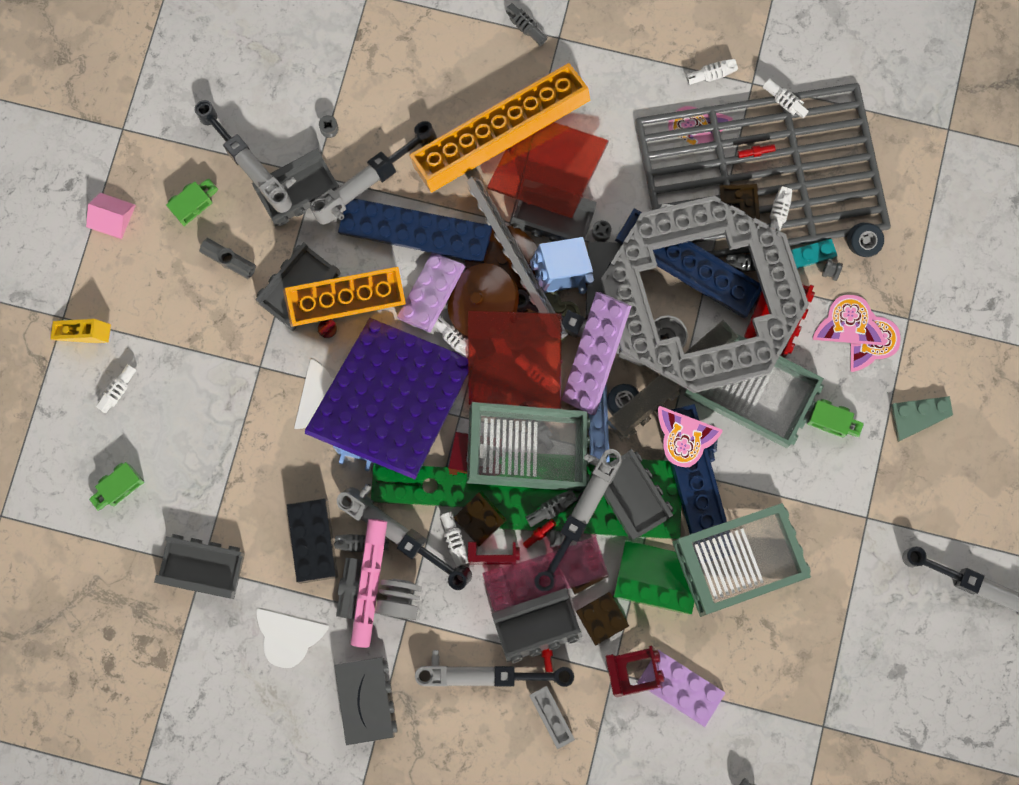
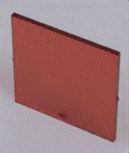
M553 122L505 150L487 189L526 202L529 205L532 204L573 218L609 140Z
M469 310L467 356L469 405L472 402L561 409V364L563 363L561 359L562 313Z

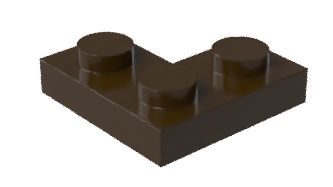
M757 184L719 186V198L727 205H739V209L744 211V214L753 219L757 218L760 220Z

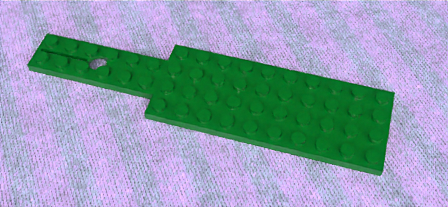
M505 451V474L500 473L501 477L575 482V455L537 453L536 477H533V453H530V476H527V453H524V476H520L521 452H518L517 475H514L515 452H512L511 475H508V452ZM502 457L499 459V464H502ZM610 458V462L614 461L617 458ZM642 459L640 463L644 469L648 468L653 478L651 480L653 484L658 485L662 490L663 495L661 497L672 506L673 512L671 513L673 516L640 537L679 539L682 504L670 461ZM374 463L371 500L375 503L464 508L482 491L507 519L499 529L534 531L538 527L544 526L550 520L544 519L530 527L525 516L540 509L539 506L544 502L569 490L467 483V473L458 472L457 475L449 474V467L422 466L416 479H412ZM589 463L587 474H589L591 479V473L596 466ZM432 478L436 480L438 487L433 493H427L423 490V482L426 479ZM573 491L577 500L583 491ZM603 496L589 520L584 534L628 537ZM577 502L564 512L551 518L556 522V526L552 529L561 531Z

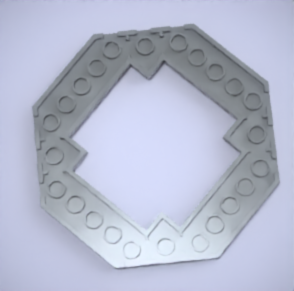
M716 196L641 213L601 278L604 294L631 305L619 343L621 352L693 393L769 375L809 305L786 234L768 227V224L757 218L749 217L744 214V211L733 205H727ZM724 233L729 250L748 246L770 314L753 318L752 322L757 337L684 354L679 336L660 341L640 271L657 267L653 253L654 249Z

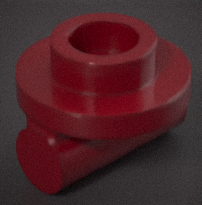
M332 319L321 321L317 332L323 338H331L337 332L336 323Z

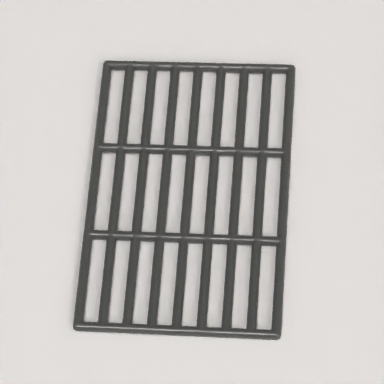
M859 83L793 93L799 99L849 91L854 92L855 101L807 108L809 112L806 116L857 108L859 118L794 128L792 118L800 116L796 113L792 115L783 107L782 113L718 123L716 115L718 112L777 103L774 96L637 118L635 123L652 210L660 209L662 204H658L657 194L717 184L730 185V182L796 172L798 182L758 188V196L778 193L779 188L782 186L792 190H800L801 200L791 201L789 209L803 207L805 217L786 220L782 224L781 229L807 225L809 235L788 238L789 246L847 237L850 229L816 234L814 223L880 213L882 223L875 225L882 231L889 230L891 228ZM709 114L711 123L645 134L643 125ZM779 120H785L787 130L721 140L720 130ZM860 125L862 128V136L800 146L797 144V135ZM711 131L713 133V142L648 151V141ZM785 137L789 138L790 147L776 149L775 152L764 153L759 157L738 158V156L725 157L723 147ZM859 143H865L867 153L801 163L800 153ZM710 149H716L718 158L652 169L650 159ZM791 154L793 157L794 165L728 175L727 165ZM869 160L871 169L869 171L805 181L804 170ZM716 166L720 168V177L655 187L654 176ZM867 178H873L875 187L809 198L807 188ZM877 196L878 206L817 216L812 215V205ZM696 198V199H690V200H683V201H677V202H671V203H665V204L677 205V204H681V203H685V202H690V201H694V200H698V199H702V198ZM773 204L759 206L760 214L771 212ZM722 233L697 240H692L690 242L697 243L709 240L722 239L726 237L725 234ZM748 246L733 250L727 248L708 252L718 258L749 253L750 251Z

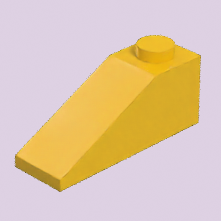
M97 319L53 321L50 339L83 343H109L111 324Z

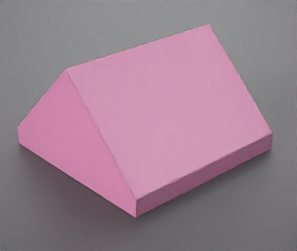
M99 193L88 203L86 227L122 239L136 205Z

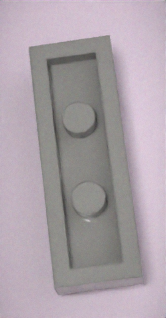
M545 686L530 694L529 696L556 748L559 749L574 741L575 739L548 687Z

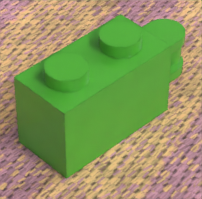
M206 179L200 185L194 181L192 184H187L180 194L171 197L166 206L178 221L185 226L212 204L210 197L218 191V188L210 179Z
M821 399L816 401L807 425L844 438L847 434L860 437L864 423L854 420V413L850 412L849 408L844 406L836 407L832 405V402ZM851 424L855 425L854 430L849 429Z
M129 463L118 464L113 469V473L109 476H103L98 481L99 484L95 486L98 492L89 499L97 511L103 509L108 504L114 507L144 483ZM101 496L105 499L102 502L99 500Z

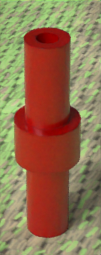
M775 144L761 147L756 145L752 146L751 149L737 151L738 158L759 157L764 153L775 152L776 148Z
M551 519L544 526L534 530L533 535L523 542L524 547L528 549L535 542L541 541L546 537V533L556 526V522Z
M549 648L541 653V657L544 658L546 673L553 672L551 658L553 650H549Z

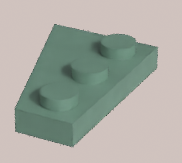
M950 396L893 403L891 405L898 442L953 415Z

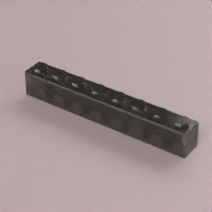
M722 320L684 354L733 343L739 336ZM660 374L609 418L607 424L621 440L625 437L630 439L637 432L635 429L640 424L645 426L651 420L650 415L654 412L658 414L659 406L665 408V402L669 399L673 401L680 395L678 391L683 387Z

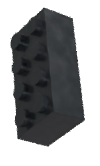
M318 499L286 504L296 582L302 584L338 578L328 500Z

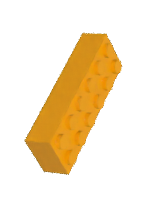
M398 267L283 289L291 327L406 304Z

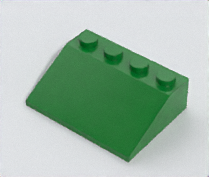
M625 540L613 598L691 615L694 600L676 552Z

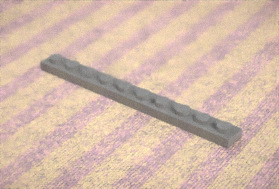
M471 177L467 180L470 187L469 192L477 199L478 208L484 212L487 217V224L491 225L495 231L494 236L502 244L504 254L510 258L513 270L519 274L521 285L528 290L530 301L536 305L539 310V317L547 324L548 333L552 337L563 339L568 335L541 286H539L535 275L481 180Z

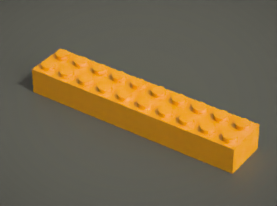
M567 63L409 154L413 167L432 193L590 101L589 89L571 64Z

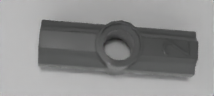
M208 237L200 245V253L218 262L224 268L232 270L247 280L254 274L256 265L234 253L231 249L223 247ZM226 256H232L230 261L224 262Z
M346 558L343 578L340 579L339 601L336 617L353 619L362 560Z

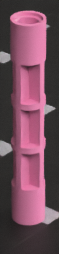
M368 519L350 643V645L356 647H370L387 529V521Z

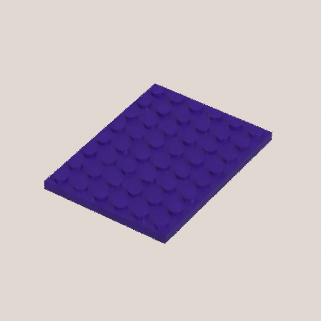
M369 318L307 425L305 434L412 479H416L474 364V360H468L456 352Z

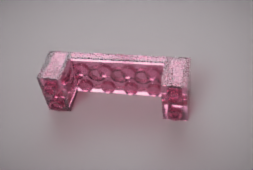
M597 537L577 542L576 545L568 547L554 573L556 584L550 591H541L536 588L534 580L538 573L548 569L557 551L505 568L499 567L482 573L493 610L497 612L565 588L570 589L609 576ZM544 575L540 580L543 587L549 586L550 578Z

